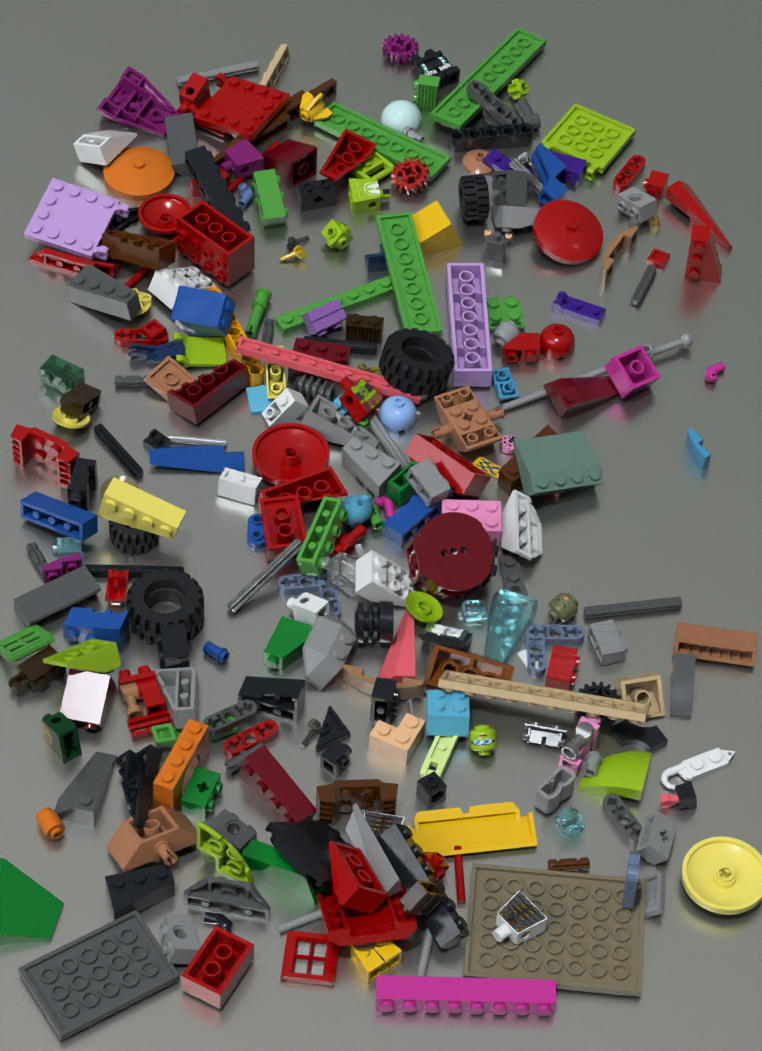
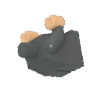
M485 230L483 242L487 244L485 260L503 263L506 247H509L512 241V234L508 235L507 233L505 236H501V233L498 231L492 234V231L489 230L488 232V230Z

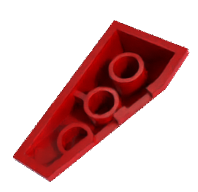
M344 129L319 174L336 182L368 159L377 144L350 130Z

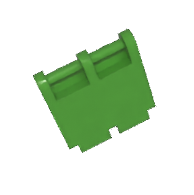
M516 296L503 297L502 301H500L499 297L487 298L489 332L498 327L491 325H499L504 321H512L515 324H519L517 326L520 330H525L520 300H516Z

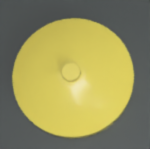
M711 837L695 844L686 854L681 870L682 883L689 897L702 908L718 914L734 915L754 908L762 900V856L751 845L731 837Z

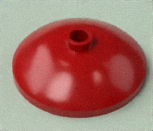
M169 193L156 194L141 203L138 209V218L140 223L149 231L158 234H173L177 232L176 218L192 207L181 196Z

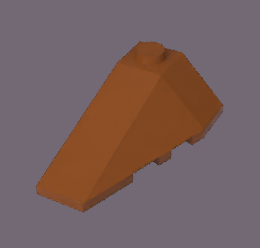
M433 643L427 662L424 684L438 687L439 678L445 670L511 681L515 667L461 648Z

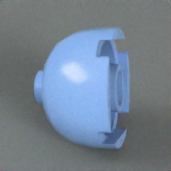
M394 395L382 403L379 410V419L387 431L399 433V431L405 430V432H408L414 428L417 422V409L408 397Z

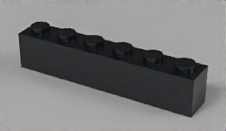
M205 145L186 151L185 163L205 202L249 233L251 231L248 221H244L242 209L237 207L235 196L229 192L226 179H222L220 168L217 164H214L211 151H208Z
M395 823L376 838L406 891L417 880L435 883L446 895L445 886L435 877L433 866L423 857L424 852L414 842L412 838L413 833L409 827ZM447 895L428 916H421L440 948L450 949L470 933L466 928L468 926L466 921L455 910L456 904Z

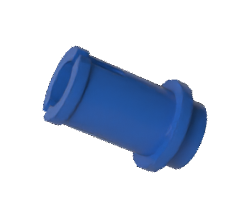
M207 641L202 649L203 653L215 658L218 663H225L230 655L227 648H221L211 641Z

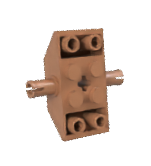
M469 386L434 396L442 425L430 429L431 436L440 439L449 436L457 451L469 452L502 441V436L492 422L505 417L501 406L485 411Z
M162 805L148 811L143 828L132 826L134 820L130 815L129 819L121 823L106 847L123 872L133 870L158 858H162L164 863L170 866L169 860L172 864H175L178 859L174 852L197 843V829L185 814Z

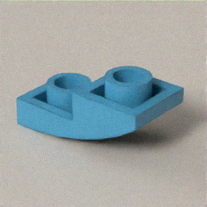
M509 367L493 369L492 383L500 401L519 398L515 380H512Z
M689 428L686 438L687 449L695 463L702 470H705L709 467L711 454L706 448L702 447L704 439L692 428Z

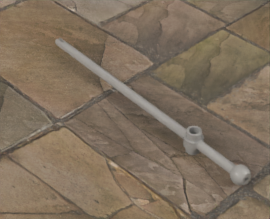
M683 333L679 339L653 349L649 345H643L652 361L655 355L679 346H691L693 337L689 333ZM601 367L575 378L599 377L607 374V371L604 367ZM545 389L499 406L505 412L548 396Z

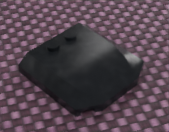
M324 820L269 822L265 830L272 834L270 838L272 845L303 877L311 876L317 880L315 885L319 888L333 887L329 842L332 840L352 846L342 839L339 831L332 828Z

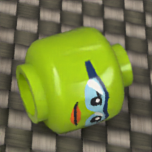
M490 724L475 725L474 729L469 732L470 748L473 751H478V755H490L491 750L497 748L496 730L491 728Z

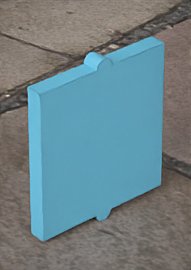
M260 385L246 388L251 415L261 414L275 400L267 399L266 386Z

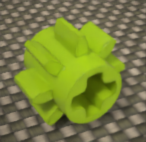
M519 78L511 80L512 84L508 85L509 96L513 100L518 99V101L525 99V95L529 92L527 82L523 79L519 80Z

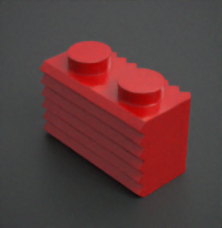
M553 645L545 687L569 690L571 684L575 685L577 673L574 672V668H579L581 658L577 656L578 649Z

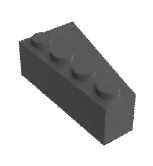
M89 263L67 284L72 303L130 321L142 310L136 291Z

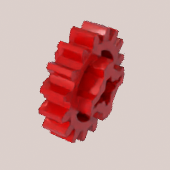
M411 157L410 161L404 158V162L398 161V167L393 166L394 172H391V180L395 189H400L401 193L407 191L408 195L411 191L416 194L417 189L422 191V185L427 186V180H430L429 169L426 167L425 162L421 163L419 158L414 161L413 157Z

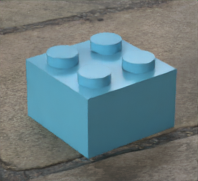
M427 690L426 735L468 737L470 720L469 695L464 694V691L458 690L455 692Z

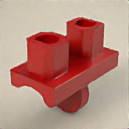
M109 569L105 602H110L111 606H122L123 603H126L129 570L120 572Z

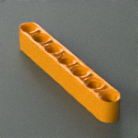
M209 287L206 289L209 291L222 293V291L217 287ZM233 313L227 336L221 337H223L233 359L248 367L250 382L248 385L250 387L263 385L264 367L260 359L235 353L239 337L247 336Z

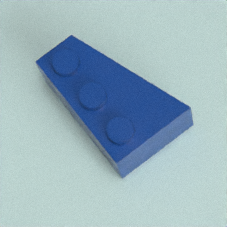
M72 607L63 624V637L80 643L92 638L116 642L118 652L121 654L130 637L129 611H122L120 614L112 613V610L108 609L105 612H95L93 608Z

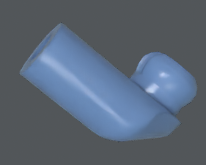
M242 183L238 186L242 197L238 201V205L241 208H245L253 198V193L246 183Z

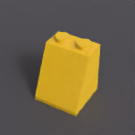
M437 200L412 215L423 256L463 244Z

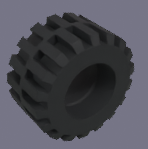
M483 174L461 176L458 184V194L463 219L465 221L487 219L490 212V199L485 176Z
M109 520L110 541L116 549L120 548V552H128L131 555L132 553L141 554L142 551H149V548H153L155 543L158 542L159 535L140 529H130V526Z

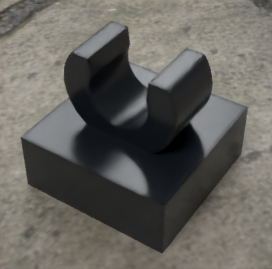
M156 429L149 432V436L143 440V446L148 449L171 445L170 439Z

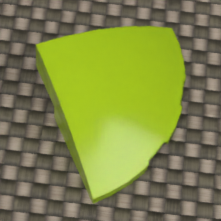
M626 751L603 758L598 766L596 777L588 778L584 775L580 781L578 791L601 797L614 794L619 797L623 796L640 801L652 753Z
M198 821L196 824L197 849L202 851V855L215 861V870L235 881H245L254 885L251 870L232 843L211 826Z

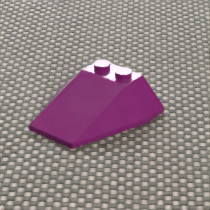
M130 66L121 75L110 95L104 98L96 111L113 121L161 137L167 134L165 117L180 115L143 74Z

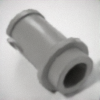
M405 127L402 131V134L423 143L425 139L424 136L413 131L412 127Z
M590 751L585 757L587 762L583 771L584 775L588 778L596 777L598 766L602 762L599 752Z

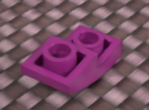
M81 553L68 555L45 565L42 568L43 583L53 581L63 576V574L82 567Z

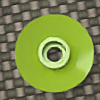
M411 592L405 599V606L408 612L422 622L435 623L443 615L440 603L433 596L425 592Z

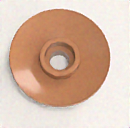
M483 149L471 150L463 157V166L470 173L486 175L495 171L483 163L484 157L490 151Z

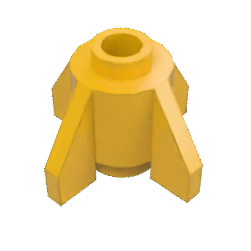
M308 91L302 95L299 115L303 121L324 120L333 115V112L327 107L325 108L321 92L315 98Z

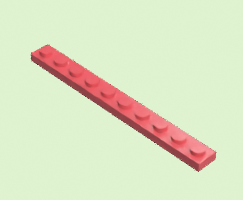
M239 337L235 353L243 356L253 357L335 382H340L346 375L354 384L360 378H363L380 394L389 397L402 395L408 397L415 404L420 403V395L414 396L408 392L403 393L398 388L395 389L391 386L390 382L388 383L384 379V376L247 337Z

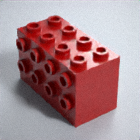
M204 200L176 218L177 250L190 258L193 263L201 266L207 273L216 277L218 281L223 282L229 287L255 268V237Z

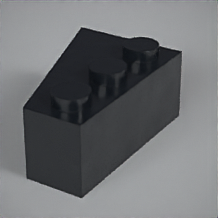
M166 864L105 876L106 893L113 921L136 909L140 912L149 906L152 908L175 895L172 870Z

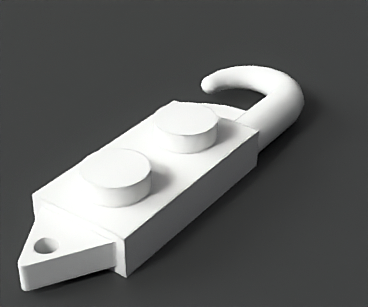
M718 747L684 760L681 764L663 771L661 782L666 788L675 790L676 785L668 782L670 776L679 774L684 780L692 782L726 769L734 757L735 751L720 750Z

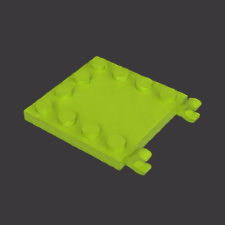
M575 103L541 141V144L549 151L587 160L586 167L588 168L586 172L588 175L585 179L593 181L596 173H603L634 137L636 129Z

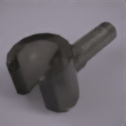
M309 236L299 239L289 237L287 244L289 251H293L301 242L309 240Z
M316 718L311 719L307 725L310 731L301 743L303 746H306L310 739L321 731V723Z

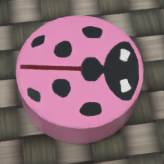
M511 435L503 436L502 441L499 442V449L506 454L515 453L513 441L518 439Z

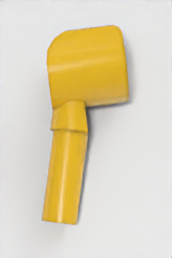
M298 245L293 249V252L280 257L283 262L297 256L301 260L307 254L304 248Z

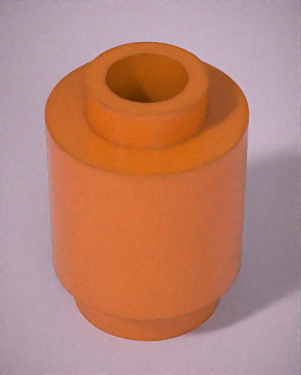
M46 807L36 814L37 824L47 839H58L63 835L65 825L55 810Z

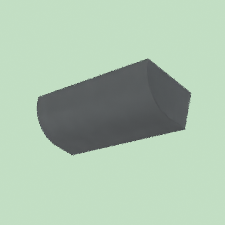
M187 113L165 117L171 166L176 173L190 176L191 173L185 163V152L198 147L193 114Z
M84 565L15 598L14 611L26 626H30L99 593L101 587Z

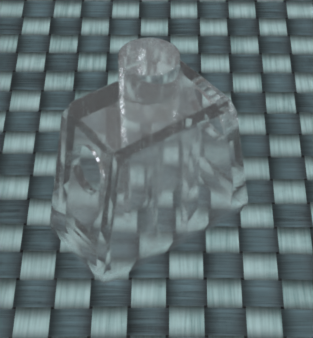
M343 552L338 553L333 558L325 557L321 567L327 570L328 584L349 600L359 596V594L355 593L356 560L358 558Z

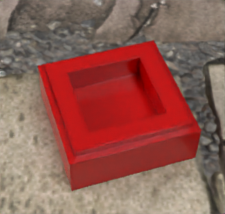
M654 248L647 258L646 264H651L663 270L671 254Z
M153 319L141 326L140 332L153 342L167 334V328L156 319Z

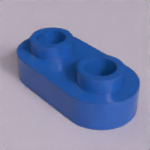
M253 514L248 518L247 544L253 549L265 547L261 514Z

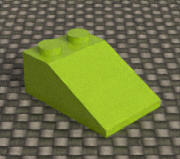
M93 638L43 659L45 664L88 670L90 672H102V674L113 673L115 668L122 666L116 642Z

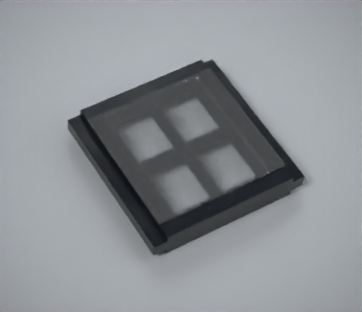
M425 623L418 633V638H422L421 640L462 649V647H467L473 633H469V630L436 623Z

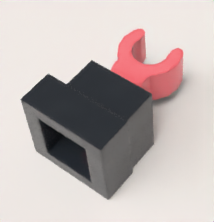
M691 781L676 785L675 795H660L662 809H668L676 803L679 804L680 809L686 807L689 810L697 808V798Z

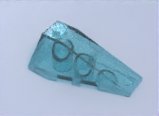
M503 588L493 595L485 643V657L507 664L518 643L525 635L526 630L535 619L539 600Z

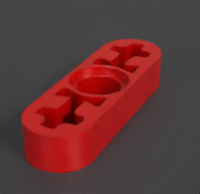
M633 155L615 176L613 189L619 193L629 189L645 169L646 159L641 155ZM631 172L633 175H626L625 173Z
M118 329L114 333V343L118 347H129L132 344L156 346L169 343L168 332L161 337L162 339H157L153 342L147 337L144 340H138L137 337L139 336L146 337L140 332V329Z
M265 720L227 739L223 745L225 757L232 759L239 755L240 751H247L260 742L265 745L275 740L278 736L277 723L272 720ZM253 736L257 740L253 743H248L245 739Z

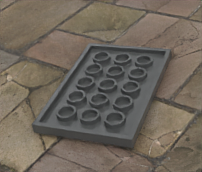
M137 909L18 968L20 976L60 1040L180 980V974L172 963H168L167 956L164 954L162 947Z

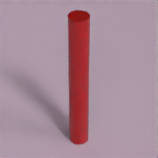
M454 846V850H462L461 846ZM462 854L454 855L457 904H465Z

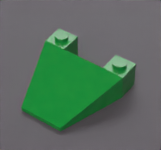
M0 858V945L51 942L64 905L63 902L9 861Z

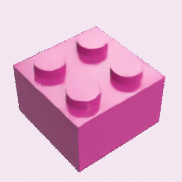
M643 345L614 356L604 366L622 399L652 386L661 377Z

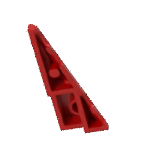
M678 180L667 187L665 199L688 215L692 225L711 226L715 243L727 252L732 250V245L690 185Z

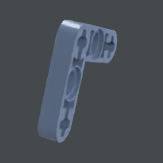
M322 571L320 577L292 574L281 576L278 579V592L282 595L319 592V597L325 599L324 596L327 594L333 595V599L325 600L329 601V607H333L334 614H331V616L341 618L339 593L336 578L332 572ZM324 580H328L329 587H326ZM310 581L312 584L310 586H304L301 584V582Z
M534 624L528 626L525 641L527 671L529 675L538 678L545 674V645H580L584 641V629L579 625ZM557 632L560 634V637L553 638L550 636V633ZM538 648L541 650V653L534 654L530 650ZM535 661H538L539 669L535 668Z
M629 853L622 907L633 909L639 878L641 853Z

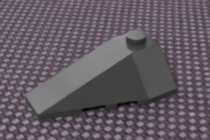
M97 751L58 798L55 811L61 820L95 826L117 755Z

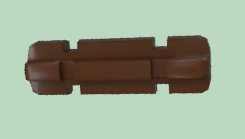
M587 857L580 858L579 860L577 858L559 859V861L550 859L547 862L548 870H560L563 872L578 871V869H581V871L589 870L590 860Z

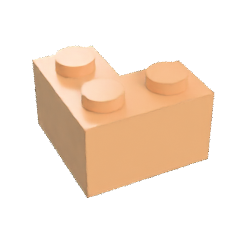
M406 713L398 728L378 720L369 735L368 750L407 765L424 737L426 721L409 713Z

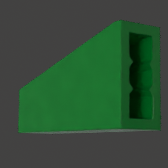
M252 839L241 854L251 872L315 905L318 902L317 894L321 893L323 895L326 891V887L319 888L315 885L317 880L313 877H303L272 845Z

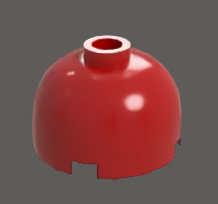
M548 325L539 335L540 353L548 359L558 360V358L562 357L567 359L575 350V336L566 325Z

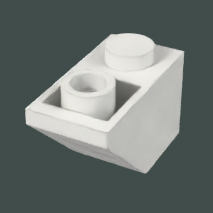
M286 388L262 412V415L269 427L296 420L309 405L300 392Z

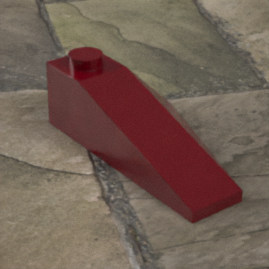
M610 376L560 378L543 385L560 418L620 395Z

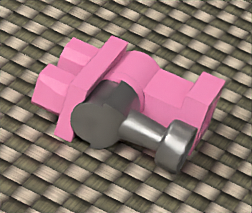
M582 716L579 719L574 739L566 743L562 748L558 768L561 766L567 767L576 774L575 777L579 774L582 759H585L590 751L596 749L602 718L593 716L585 718Z

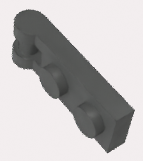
M518 555L498 556V565L507 602H514L515 599H521V601L528 600V592L525 587Z

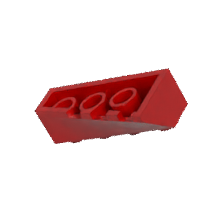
M331 466L260 491V499L298 494L301 508L322 501L324 496L332 498L348 496L347 490Z

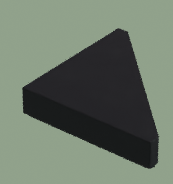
M331 706L328 707L315 750L317 753L328 748L336 739L341 742L350 738L351 735Z

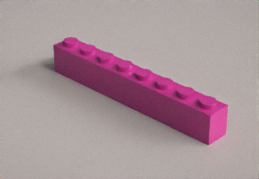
M376 975L375 1010L383 1012L404 1011L412 1013L423 1011L427 1013L449 1012L451 1014L462 1012L476 1015L482 1013H494L496 1015L517 1014L520 1016L527 1014H538L540 1016L555 1015L556 980Z

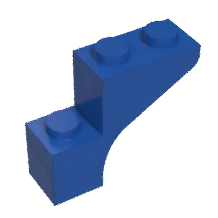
M540 143L531 155V159L543 183V189L536 199L545 205L551 201L561 200L567 192L568 188L558 180L567 166Z

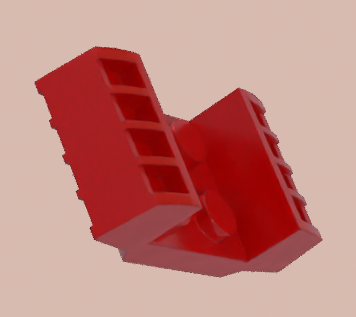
M16 424L11 433L13 462L21 467H24L31 458L36 459L38 462H43L57 470L58 484L68 487V484H71L77 457L80 458V453L71 448L67 441L36 427L28 428Z

